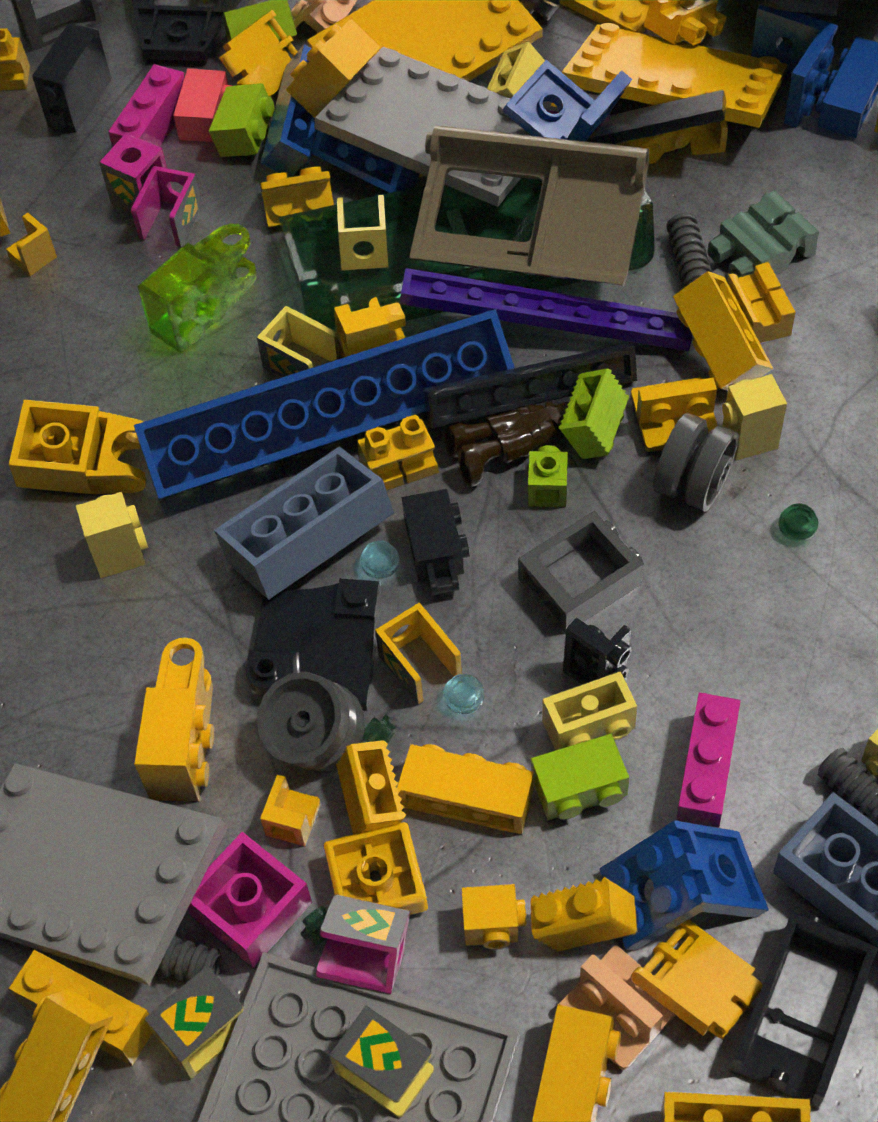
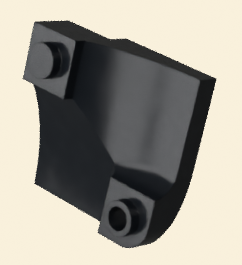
M339 578V583L329 586L283 590L269 600L263 595L253 650L249 651L246 667V676L251 689L263 697L274 682L288 674L306 671L346 687L357 697L362 710L368 711L377 648L375 629H377L382 598L379 581ZM264 667H272V668H273V669H272L270 672H268V673H261V672H260V670H261L262 668H264Z

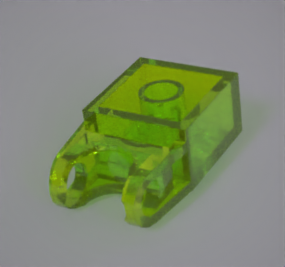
M232 223L225 224L194 246L189 242L186 243L137 286L151 334L182 353L191 344L196 343L202 334L215 322L223 319L230 308L253 285L257 277L255 263L243 257L251 242L249 232L244 226ZM232 234L242 237L241 240L232 245L223 242L225 237ZM243 267L249 270L247 275L240 278L237 277V268Z

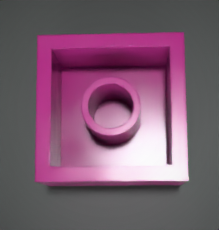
M241 832L208 867L187 910L190 916L254 968L260 961L263 952L267 953L312 904V900L305 881L244 832Z

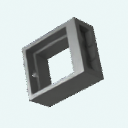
M10 0L20 33L32 51L56 42L68 23L89 28L102 23L99 9L102 8L101 0H80L75 4L39 19H36L31 0Z
M593 511L519 557L518 579L566 634V628L576 617L585 622L641 586L644 563L640 554L633 547L628 548L619 538L614 525L608 520L603 521ZM593 539L619 569L575 598H572L546 567Z

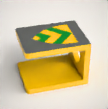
M420 602L375 629L379 657L417 705L424 701L421 677L399 651L400 648L421 636L456 680L462 677L460 651ZM405 625H408L407 629L402 634L393 638V635L397 630H399L401 627Z

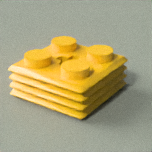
M406 822L329 840L324 843L335 895L410 911L409 915L424 912L428 909L409 826ZM379 871L381 880L372 882L370 872Z

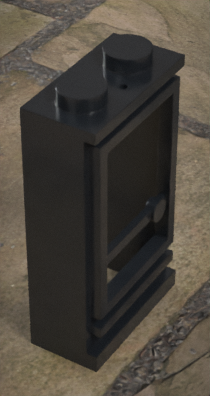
M791 912L730 1072L788 1098L810 1099V1107L819 1110L833 1076L878 947L869 944V941L860 934L850 931L842 933L827 927L825 922L810 914L798 915ZM790 948L855 974L833 1034L788 1016L780 1008L772 1009L768 1007ZM764 1016H770L774 1023L784 1022L829 1041L830 1044L823 1063L757 1035Z

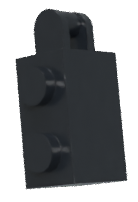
M447 489L401 497L403 516L418 582L429 581L432 595L458 591L459 582L457 575L464 574L463 558L470 557L466 535H458L456 527L462 525L458 502H450Z

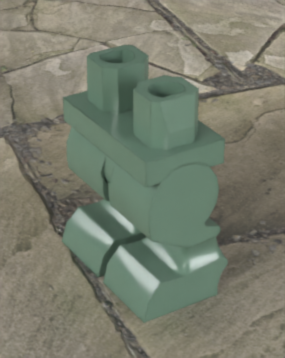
M774 190L770 193H765L757 204H751L747 212H740L732 219L728 218L721 222L720 234L708 243V255L716 263H720L730 257L733 262L729 264L728 272L729 274H736L738 278L754 273L756 265L769 262L775 275L787 269L796 250L805 257L816 254L819 231L799 212L795 213L796 209Z

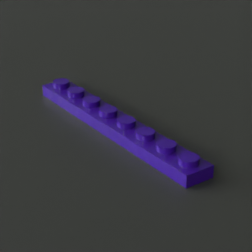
M405 269L400 304L470 316L496 309L498 318L501 321L689 351L692 343L691 330L681 322L676 312Z

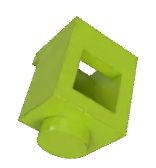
M551 445L542 446L537 451H529V507H566L568 452H560L557 447Z

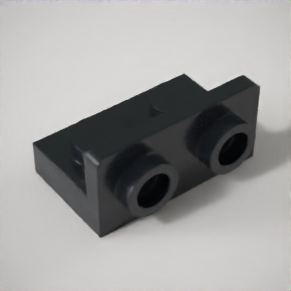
M576 617L566 628L563 672L582 685L620 671L625 679L629 672V668L626 667L627 659L632 651L630 646L632 629L623 625L609 640L598 627L587 625Z

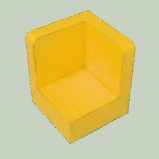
M723 120L694 127V137L689 142L691 153L693 155L725 152L728 134L727 121Z
M27 212L22 216L27 235L9 246L6 251L9 259L31 276L57 258L48 229Z
M277 775L260 817L265 836L306 846L321 805L320 799L289 790L286 777Z

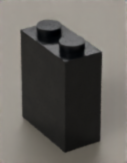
M68 23L33 73L32 78L47 125L76 133L111 81L101 38L97 29Z

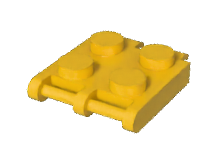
M273 9L222 47L226 52L219 57L232 77L238 73L242 74L243 78L237 82V85L263 83L269 97L280 89L285 67L292 60L284 47H287L293 57L297 54V50L291 43L293 41L290 35L286 36L274 18L276 13ZM268 21L281 38V41L278 40L276 35L273 33V31L267 24Z
M688 919L675 927L676 931L666 942H659L653 949L654 956L644 967H637L632 972L631 979L637 986L704 1036L709 1030L718 1038L723 1039L738 1021L740 1015L746 1011L759 995L763 984L752 976L756 970L753 966ZM682 937L686 940L675 950L673 947ZM660 962L664 963L655 976L651 974Z

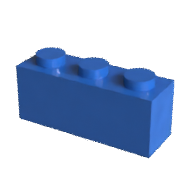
M856 36L851 48H844L838 65L840 69L839 71H832L827 85L828 92H821L816 105V112H820L818 127L853 138H857L878 96V42Z
M317 131L311 154L391 194L413 193L420 173L324 132Z

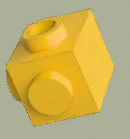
M515 884L462 888L466 946L483 945L488 949H502L508 947L510 943L519 942L518 927L527 926L525 899L516 900Z

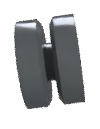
M690 413L683 414L673 428L662 451L654 476V491L671 499L684 491L685 502L688 506L703 512L709 510L721 491L733 463L739 441L738 432L719 425L708 434L705 419Z
M306 671L291 673L274 682L263 696L257 713V732L264 748L276 759L316 773L333 771L337 769L336 764L341 760L342 754L345 753L346 746L361 743L365 732L364 712L357 697L346 687Z

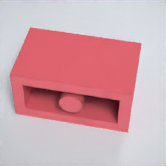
M187 68L173 115L179 140L213 142L209 134L210 126L226 86H232L228 84L226 71Z

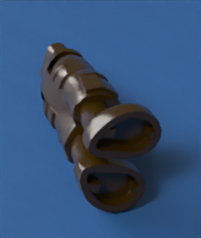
M547 402L545 403V408L543 405L530 404L516 408V410L485 416L483 423L470 425L454 423L444 426L442 433L445 447L451 458L458 457L459 470L464 483L468 487L479 485L484 477L485 464L494 458H498L500 462L507 464L521 457H526L529 455V451H534L552 443L558 438L565 437L558 427L562 424L560 421L564 419L563 415L566 413L565 409L568 408L567 404L569 402L558 405ZM484 439L488 440L487 442L476 443Z

